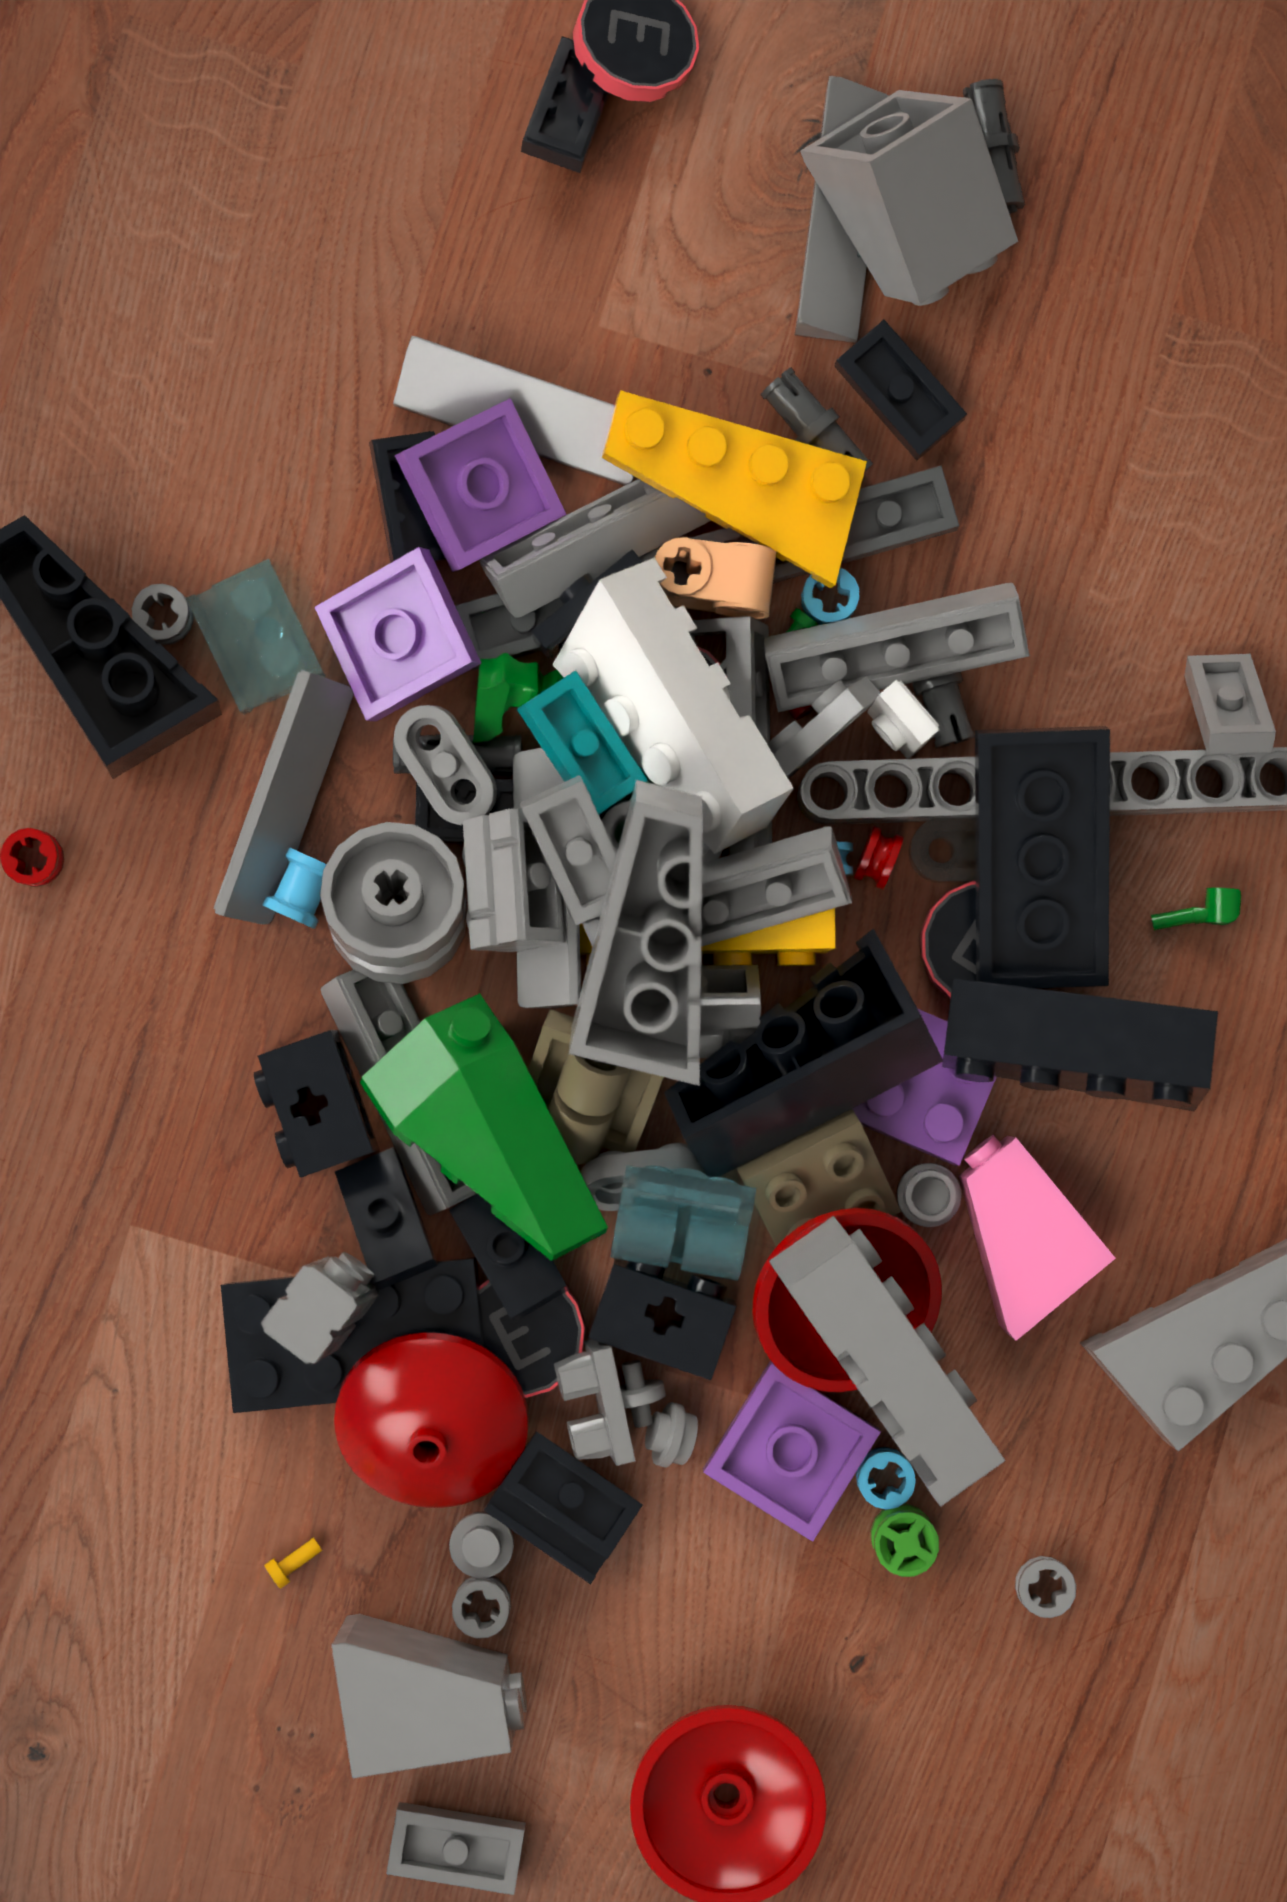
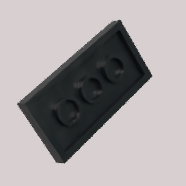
M1108 727L975 730L976 981L1027 988L1109 986L1110 729Z
M476 1257L437 1261V1267L378 1291L376 1288L379 1296L362 1319L354 1322L356 1327L340 1349L316 1364H306L266 1334L261 1324L278 1299L287 1296L285 1290L295 1276L232 1282L220 1285L233 1413L337 1403L342 1383L355 1363L376 1346L396 1337L416 1333H442L470 1340L485 1348Z

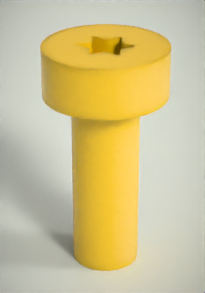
M313 1537L279 1563L273 1558L264 1566L277 1586L282 1589L291 1582L288 1575L323 1550Z

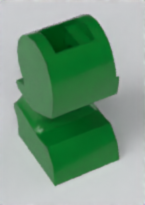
M502 653L496 658H480L473 743L489 741L502 733L503 714L510 707L522 706L564 677L557 669L543 676L537 662H518L508 653Z

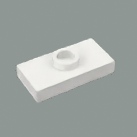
M895 680L878 695L873 705L867 711L872 717L873 721L871 723L880 737L893 750L897 751L899 749L907 759L925 746L939 731V724L902 681L898 682Z

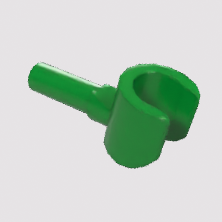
M1206 888L1205 908L1191 907L1151 915L1153 930L1192 923L1230 924L1240 915L1241 891L1234 888Z

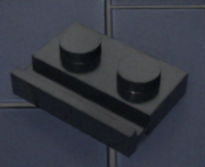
M535 1431L525 1446L523 1453L483 1510L591 1585L597 1572L605 1560L608 1559L643 1504Z

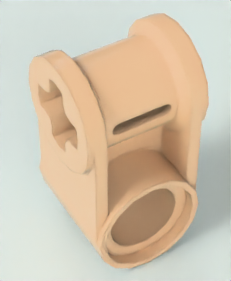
M682 537L665 542L657 551L655 559L667 577L660 583V586L674 608L684 605L686 609L715 612L727 617L751 616L755 619L769 617L777 554L772 548L753 543H721ZM675 561L687 563L686 570L691 575H689L686 585L674 583L675 577L671 571Z

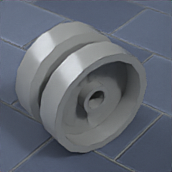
M384 822L358 830L337 846L323 870L320 898L335 948L352 969L378 982L405 984L431 976L452 960L465 937L468 908L465 898L464 881L457 858L438 836L414 824Z

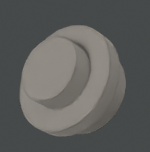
M922 1163L910 1168L900 1179L897 1187V1202L904 1216L911 1222L923 1227H936L948 1222L956 1214L961 1202V1188L957 1178L947 1168L934 1163Z
M670 1402L665 1406L662 1413L656 1411L652 1415L653 1424L647 1426L645 1435V1447L648 1450H652L653 1463L665 1468L669 1467L672 1463L684 1465L689 1460L698 1432L696 1415L686 1413L683 1405Z
M475 1512L461 1519L453 1529L449 1542L450 1555L454 1564L463 1573L475 1578H488L501 1572L509 1563L514 1549L511 1529L486 1512Z

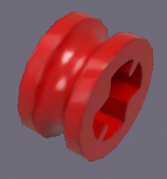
M874 825L862 850L853 879L861 881L864 877H871L875 881V887L883 890L894 868L904 837L896 834L893 838H886L882 835L881 828Z
M24 828L8 836L2 845L0 859L2 868L8 877L17 883L38 887L47 885L57 878L63 868L64 854L58 840L49 833L38 829ZM39 840L42 842L39 852L47 857L46 865L43 869L32 867L33 874L26 875L23 873L26 863L22 859L17 858L19 850L22 846L33 848L32 841Z

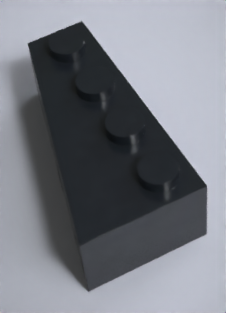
M23 515L0 529V601L112 779L222 715L219 700L203 684H199L160 643H156L134 622L130 615L113 598L108 597L90 580L86 573L27 516Z
M874 928L855 942L859 949L858 952L837 968L831 962L810 978L813 987L784 1009L777 1003L759 1017L761 1023L757 1031L740 1044L730 1040L700 1064V1085L678 1081L664 1092L684 1140L711 1181L943 1062L920 1012Z
M953 978L942 1067L955 1069L954 1076L967 1081L992 1082L995 1076L1018 1080L1021 1086L1035 1090L1055 1091L1063 1088L1085 1092L1087 1095L1098 1098L1125 1099L1194 1112L1211 1087L1218 1011Z

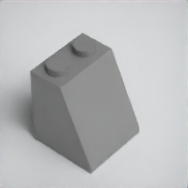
M898 90L800 151L804 163L886 297L912 302L917 306L936 302L949 292L948 286L967 274H974L988 269L996 263L999 253L1018 242L972 98Z
M363 1614L346 1616L332 1643V1652L352 1779L512 1752L515 1730L524 1729L523 1713L527 1712V1700L522 1673L511 1674L508 1654Z

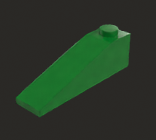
M480 993L423 1019L361 1077V1086L395 1136L409 1147L414 1143L442 1165L441 1173L456 1185L462 1181L491 1204L492 1214L549 1260L553 1261L606 1233L608 1226L515 1043Z

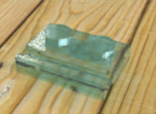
M269 559L212 585L211 589L201 594H193L186 598L235 703L243 715L266 702L270 703L291 693L297 673L301 672V670L323 677L326 676L278 574Z

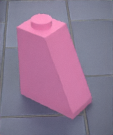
M992 1135L966 1155L964 1160L970 1167L959 1175L998 1323L1007 1335L1017 1341L1116 1258L1016 1137L1006 1136L999 1142Z

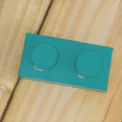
M576 670L517 708V711L563 781H568L578 775L581 776L598 815L634 790L636 780L648 781Z

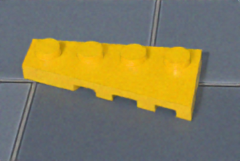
M620 390L617 395L601 458L673 499L677 497L706 514V518L725 529L731 528L759 545L772 548L777 553L776 558L783 562L787 560L812 575L811 578L829 588L836 585L867 461Z

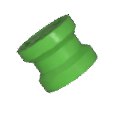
M904 1503L898 1508L883 1509L875 1517L870 1530L871 1543L880 1563L890 1573L901 1577L917 1576L927 1571L935 1562L939 1551V1537L928 1516L921 1509ZM909 1524H911L908 1530H902L900 1532L896 1531L902 1528H907Z

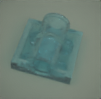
M626 1165L610 1258L668 1268L669 1262L680 1263L681 1271L738 1281L754 1208L756 1188L738 1185L735 1181L722 1177L703 1179L675 1174L673 1171L661 1166H646L642 1168Z

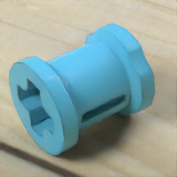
M288 848L285 857L289 860V864L274 896H266L262 905L315 929L319 920L314 914L321 900L320 892L323 870L327 864L297 850Z

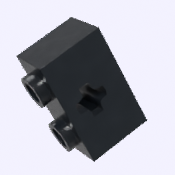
M328 1030L258 1055L262 1069L254 1072L255 1084L264 1106L269 1108L275 1105L283 1130L275 1132V1140L282 1161L287 1169L296 1166L301 1178L380 1150L338 1030ZM309 1087L314 1096L325 1095L328 1100V1106L319 1111L321 1123L318 1124L313 1115L302 1116L299 1111V1104L307 1100L305 1089Z
M630 1253L627 1263L614 1259L589 1332V1338L712 1380L737 1307L734 1300L724 1297L727 1286L691 1274L688 1284L664 1276L667 1267L665 1264ZM664 1297H671L674 1299L675 1311L682 1315L681 1321L668 1320L665 1328H658L654 1326V1314L646 1310L648 1304L660 1306Z

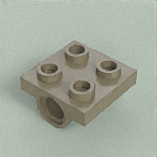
M550 1009L542 1027L528 1071L575 1163L585 1164L597 1158L602 1147L624 1153L635 1152L664 1077L569 1054L574 1017Z
M853 1109L737 1168L742 1182L776 1247L797 1227L828 1212L850 1208L873 1209L893 1216L902 1212L861 1122Z

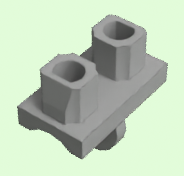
M593 1339L584 1341L586 1352L574 1354L554 1363L558 1386L563 1400L566 1401L595 1394L599 1414L567 1421L573 1454L577 1460L610 1456L616 1466L635 1462L624 1408H631L634 1427H646L653 1424L649 1404L666 1396L664 1382L659 1379L644 1380L640 1360H633L622 1364L625 1384L620 1386L612 1347L605 1346L604 1343Z

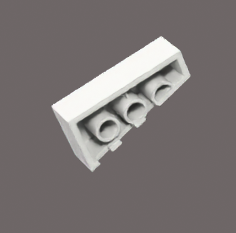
M654 557L599 580L555 659L553 666L563 677H566L575 670L577 671L636 763L655 785L702 796L703 841L716 854L766 828L794 788L750 715L739 717L730 702L728 686L731 685L719 663L711 666L707 664L690 635L697 627L684 605L674 609L660 586V583L667 577Z

